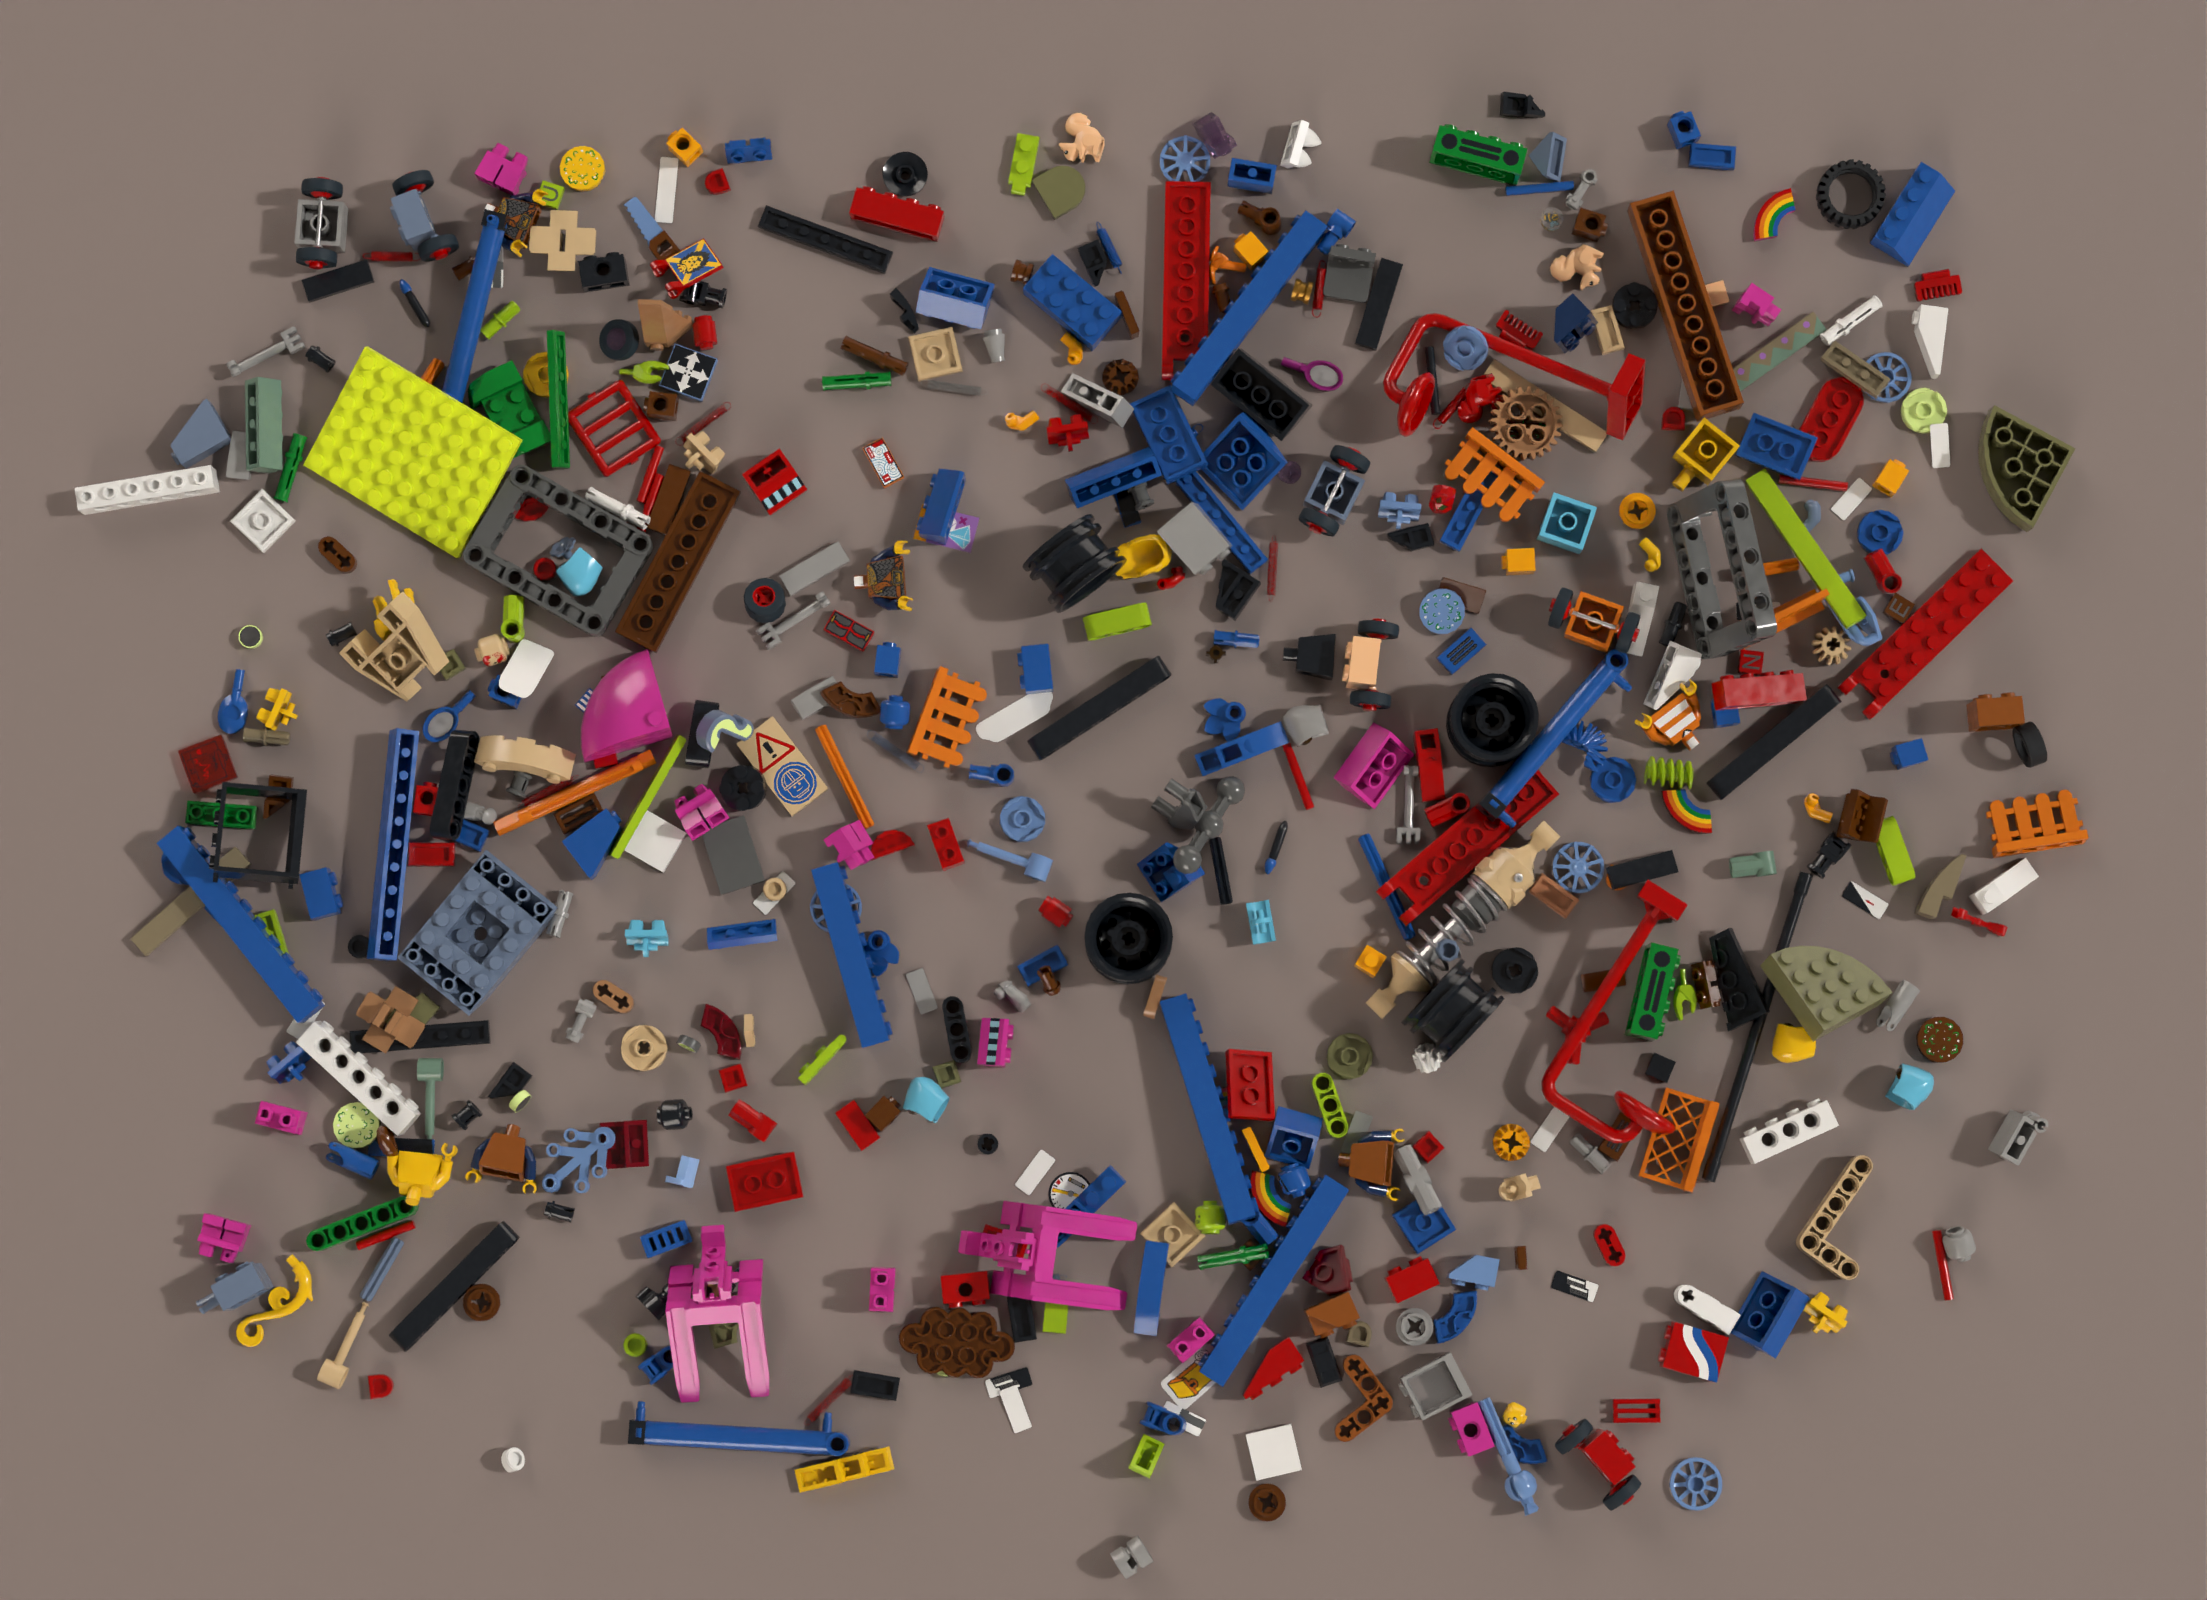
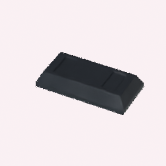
M1008 1296L1007 1302L1014 1343L1036 1340L1031 1300Z
M1328 1336L1306 1343L1320 1388L1343 1381Z
M854 1370L850 1393L896 1401L900 1378Z

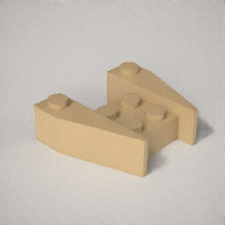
M402 592L377 615L393 632L381 645L364 629L339 654L356 671L407 702L422 688L413 678L425 667L435 676L449 663V660L420 609Z

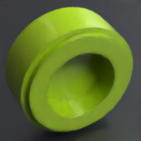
M639 1333L630 1334L623 1343L625 1352L632 1357L643 1355L648 1346L646 1338Z

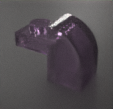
M1211 112L1192 123L1199 138L1214 159L1229 154L1232 148L1237 146L1234 138L1226 133L1219 117Z

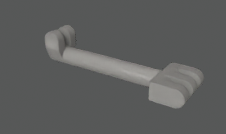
M291 327L281 332L283 341L238 364L235 360L229 361L226 365L231 375L235 377L287 348L292 355L304 349L305 345L303 342L294 345L301 340L300 335L290 338L291 335L297 332L296 328Z
M824 592L816 595L817 600L774 628L769 622L756 630L758 635L765 631L768 632L761 638L763 643L772 638L773 641L766 645L768 650L782 642L778 635L819 609L831 604Z
M1404 765V827H1397L1396 844H1401L1402 835H1406L1405 843L1410 844L1411 835H1415L1414 843L1420 845V828H1413L1415 776L1418 775V766Z

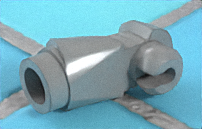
M467 802L464 819L480 822L482 820L483 823L490 825L497 819V813L493 808L485 809L484 806Z
M1004 981L997 984L998 988L994 990V995L999 1000L1006 996L1021 1013L1031 1006L1027 998L1028 996L1017 990L1012 985L1013 981Z

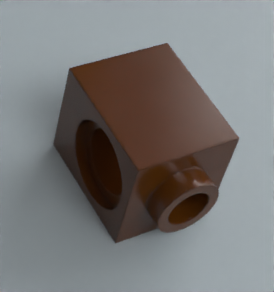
M1580 208L1571 234L1598 242L1600 236H1605L1608 223L1604 222L1607 215ZM1592 221L1596 224L1597 228L1590 230L1586 227L1585 223Z
M650 391L649 398L645 397L644 411H647L649 418L676 421L679 398L677 394ZM659 401L666 402L665 409L661 411L656 410V403Z
M883 1096L865 1116L883 1132L902 1113L898 1109L901 1105L892 1096L889 1098Z

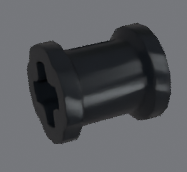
M468 1100L466 1102L467 1105L457 1114L451 1115L464 1130L468 1129V1125L476 1117L483 1115L471 1100Z

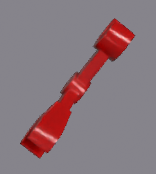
M1953 907L1951 916L1954 918L1967 920L1978 927H1985L1988 931L2004 937L2008 928L2002 924L1985 922L1980 918L1973 917L1968 914L1967 910Z

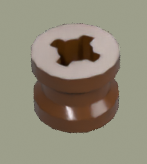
M1016 259L1010 281H1020L1023 285H1026L1031 279L1034 264H1023L1021 260Z

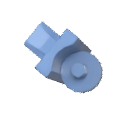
M1385 492L1383 499L1380 500L1378 517L1388 518L1387 522H1395L1396 529H1401V523L1410 524V520L1419 521L1421 504L1418 503V496L1408 494L1405 495V502H1397L1395 493Z

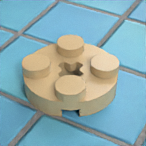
M639 1025L631 1028L626 1032L621 1043V1054L626 1064L635 1070L644 1072L659 1067L665 1060L668 1052L667 1041L663 1033L657 1028L648 1025ZM641 1042L643 1044L647 1042L650 1044L648 1047L649 1053H639V1044Z

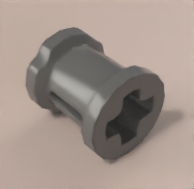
M1146 482L1127 489L1133 496L1136 511L1154 504V500L1150 499L1146 489Z
M514 771V778L506 792L525 799L526 788L529 781L533 779V776L520 771Z

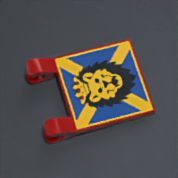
M704 238L686 247L679 253H675L664 260H655L650 264L656 277L663 276L670 268L678 280L665 285V289L671 299L677 298L684 289L724 268Z

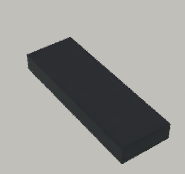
M367 259L302 280L309 303L375 282Z
M1672 850L1606 868L1612 890L1679 872Z

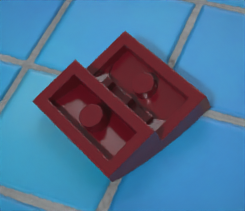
M647 1120L600 1123V1127H608L615 1134V1143L607 1150V1169L649 1166ZM604 1134L600 1136V1141L602 1143L606 1141V1136Z

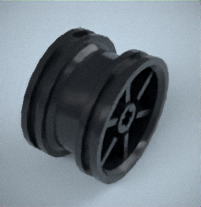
M1092 514L1077 519L1039 547L1023 564L1025 571H1031L1030 578L1032 580L1041 578L1052 593L1048 597V601L1050 604H1057L1055 606L1057 613L1068 610L1088 597L1113 577L1127 561L1124 556H1118L1120 552L1118 547L1108 549L1100 539L1098 533L1102 527L1099 523L1093 524L1095 518Z
M1496 673L1480 675L1465 684L1451 703L1446 719L1448 738L1456 752L1472 764L1482 767L1505 765L1515 760L1535 737L1539 721L1537 703L1529 689L1511 676ZM1488 694L1494 695L1495 700L1493 702L1486 700ZM1509 704L1515 706L1514 712L1508 711L1507 706ZM1470 706L1476 709L1473 715L1467 713V708ZM1489 717H1492V720L1497 722L1493 727H1490V724L1485 722ZM1510 727L1516 728V735L1512 736L1509 734L1508 730ZM1470 729L1477 731L1476 737L1471 738L1468 735ZM1490 740H1497L1498 746L1491 748L1489 746Z
M1136 893L1116 894L1098 904L1090 914L1085 928V949L1090 963L1104 978L1119 984H1139L1155 976L1166 964L1172 948V926L1168 915L1151 898ZM1138 913L1140 916L1139 920H1131V914ZM1115 918L1117 920L1116 926H1109L1108 920ZM1149 929L1155 931L1153 938H1149L1146 934ZM1127 934H1131L1132 939L1135 940L1134 944L1130 943V946H1126L1125 941L1122 940V937H1126ZM1104 940L1110 942L1108 949H1104L1101 946ZM1141 952H1148L1149 958L1142 960L1140 958ZM1119 957L1126 958L1127 962L1124 966L1118 964L1117 960Z
M1460 959L1401 1022L1404 1026L1409 1023L1412 1026L1410 1031L1413 1034L1417 1030L1424 1032L1435 1043V1048L1432 1052L1435 1055L1438 1052L1443 1055L1440 1059L1442 1062H1446L1505 999L1502 995L1497 998L1494 995L1496 990L1493 987L1489 991H1484L1471 978V973L1474 969L1471 966L1468 969L1463 966L1465 963L1463 959Z

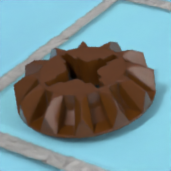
M1124 359L1110 362L1106 365L1102 374L1103 384L1106 389L1118 395H1126L1132 392L1137 386L1139 379L1136 367L1132 362ZM1117 369L1122 374H1127V376L1124 377L1125 385H1123V383L1119 379H1114V377L1117 376Z
M487 1284L472 1286L467 1290L463 1298V1307L466 1314L476 1321L490 1320L497 1314L501 1306L500 1295L494 1287ZM484 1292L485 1300L490 1302L491 1305L484 1306L480 1313V1305L472 1301L481 1299Z
M1265 1483L1257 1486L1250 1493L1248 1504L1251 1513L1257 1519L1268 1522L1276 1520L1283 1514L1286 1507V1499L1280 1488L1276 1485ZM1272 1493L1271 1502L1274 1503L1276 1508L1268 1506L1262 1512L1263 1503L1258 1497L1267 1498Z

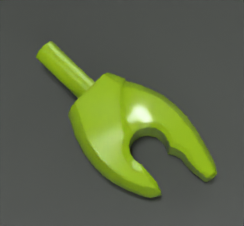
M648 360L634 365V369H620L619 373L621 375H633V378L641 383L653 384L659 382L662 378L657 375H651V372L653 370H669V366L659 361Z
M1680 969L1681 985L1676 987L1673 997V1006L1679 1021L1683 1020L1682 1002L1684 1000L1689 1002L1691 1014L1695 1012L1697 1007L1695 989L1692 985H1687L1686 969Z

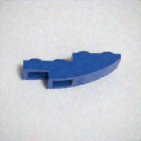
M1282 721L1194 756L1202 776L1287 744L1289 739Z
M1110 1165L1065 1209L1095 1213L1126 1183V1180ZM1060 1232L1057 1247H1060L1072 1234Z

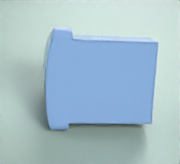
M682 1155L676 1178L666 1175L665 1182L693 1188L700 1159Z

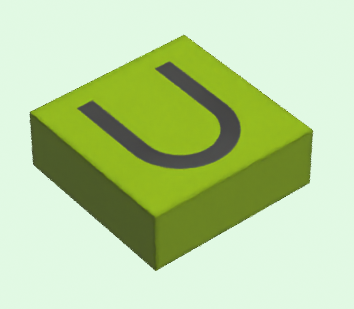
M543 180L540 189L547 192L548 196H543L542 200L546 202L545 206L558 210L565 188Z

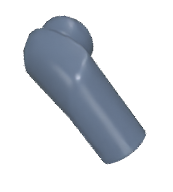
M1812 499L1806 501L1804 508L1808 511V518L1803 524L1809 532L1821 520V506Z

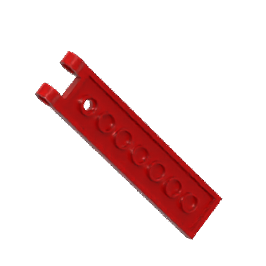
M1165 181L1162 380H1171L1173 378V361H1186L1191 353L1195 355L1200 349L1197 347L1204 336L1208 337L1211 182ZM1187 334L1190 339L1187 342H1183L1181 336Z
M1981 548L1837 688L1846 696L1860 683L1875 698L1862 711L1871 720L1995 600L2013 580ZM1882 670L1888 672L1887 678L1881 677L1880 672Z
M1537 770L1504 810L1516 822L1513 828L1506 825L1499 818L1494 822L1490 821L1475 808L1477 806L1475 805L1383 884L1376 893L1384 900L1398 887L1414 904L1399 917L1402 923L1407 926L1485 857L1491 854L1549 804L1559 793L1541 772ZM1420 877H1426L1428 883L1422 885L1419 882Z

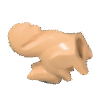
M1074 113L1068 117L1065 129L1068 134L1075 137L1074 143H1059L1060 149L1063 150L1066 159L1070 162L1075 161L1079 155V159L1084 163L1087 154L1092 155L1096 162H1100L1105 139L1097 129L1089 126L1091 121L1082 113Z
M1582 244L1580 247L1573 249L1567 257L1561 255L1559 258H1555L1550 266L1551 274L1556 280L1564 282L1570 280L1576 272L1582 275L1581 291L1586 287L1595 286L1600 282V279L1594 272H1601L1602 270L1595 263L1597 259L1603 257L1604 253Z

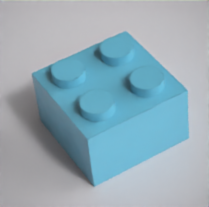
M1554 492L1550 498L1536 540L1580 554L1586 542L1597 507Z

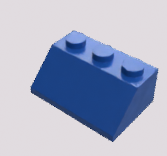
M929 267L919 290L916 313L926 317L943 319L949 323L966 325L972 329H982L995 284Z
M939 469L938 474H933L930 482V487L933 488L931 496H926L923 505L926 512L924 518H919L916 527L921 538L946 545L965 486V472Z
M1762 1271L1738 1312L1741 1316L1732 1329L1731 1334L1776 1359L1810 1297L1797 1288Z

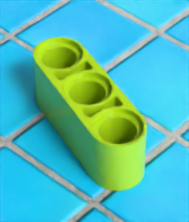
M1147 603L1129 605L1082 618L1088 641L1152 626Z
M1894 816L1884 818L1876 846L1891 885L1894 886L1915 879V871Z
M1319 1073L1314 1076L1311 1085L1326 1131L1333 1138H1341L1348 1131V1123L1331 1076L1327 1073ZM1319 1077H1324L1328 1080L1329 1085L1327 1089L1320 1090L1317 1088L1316 1080ZM1332 1099L1335 1101L1336 1109L1333 1112H1327L1324 1109L1323 1104L1325 1100ZM1334 1121H1339L1343 1124L1344 1129L1341 1134L1332 1132L1331 1124Z

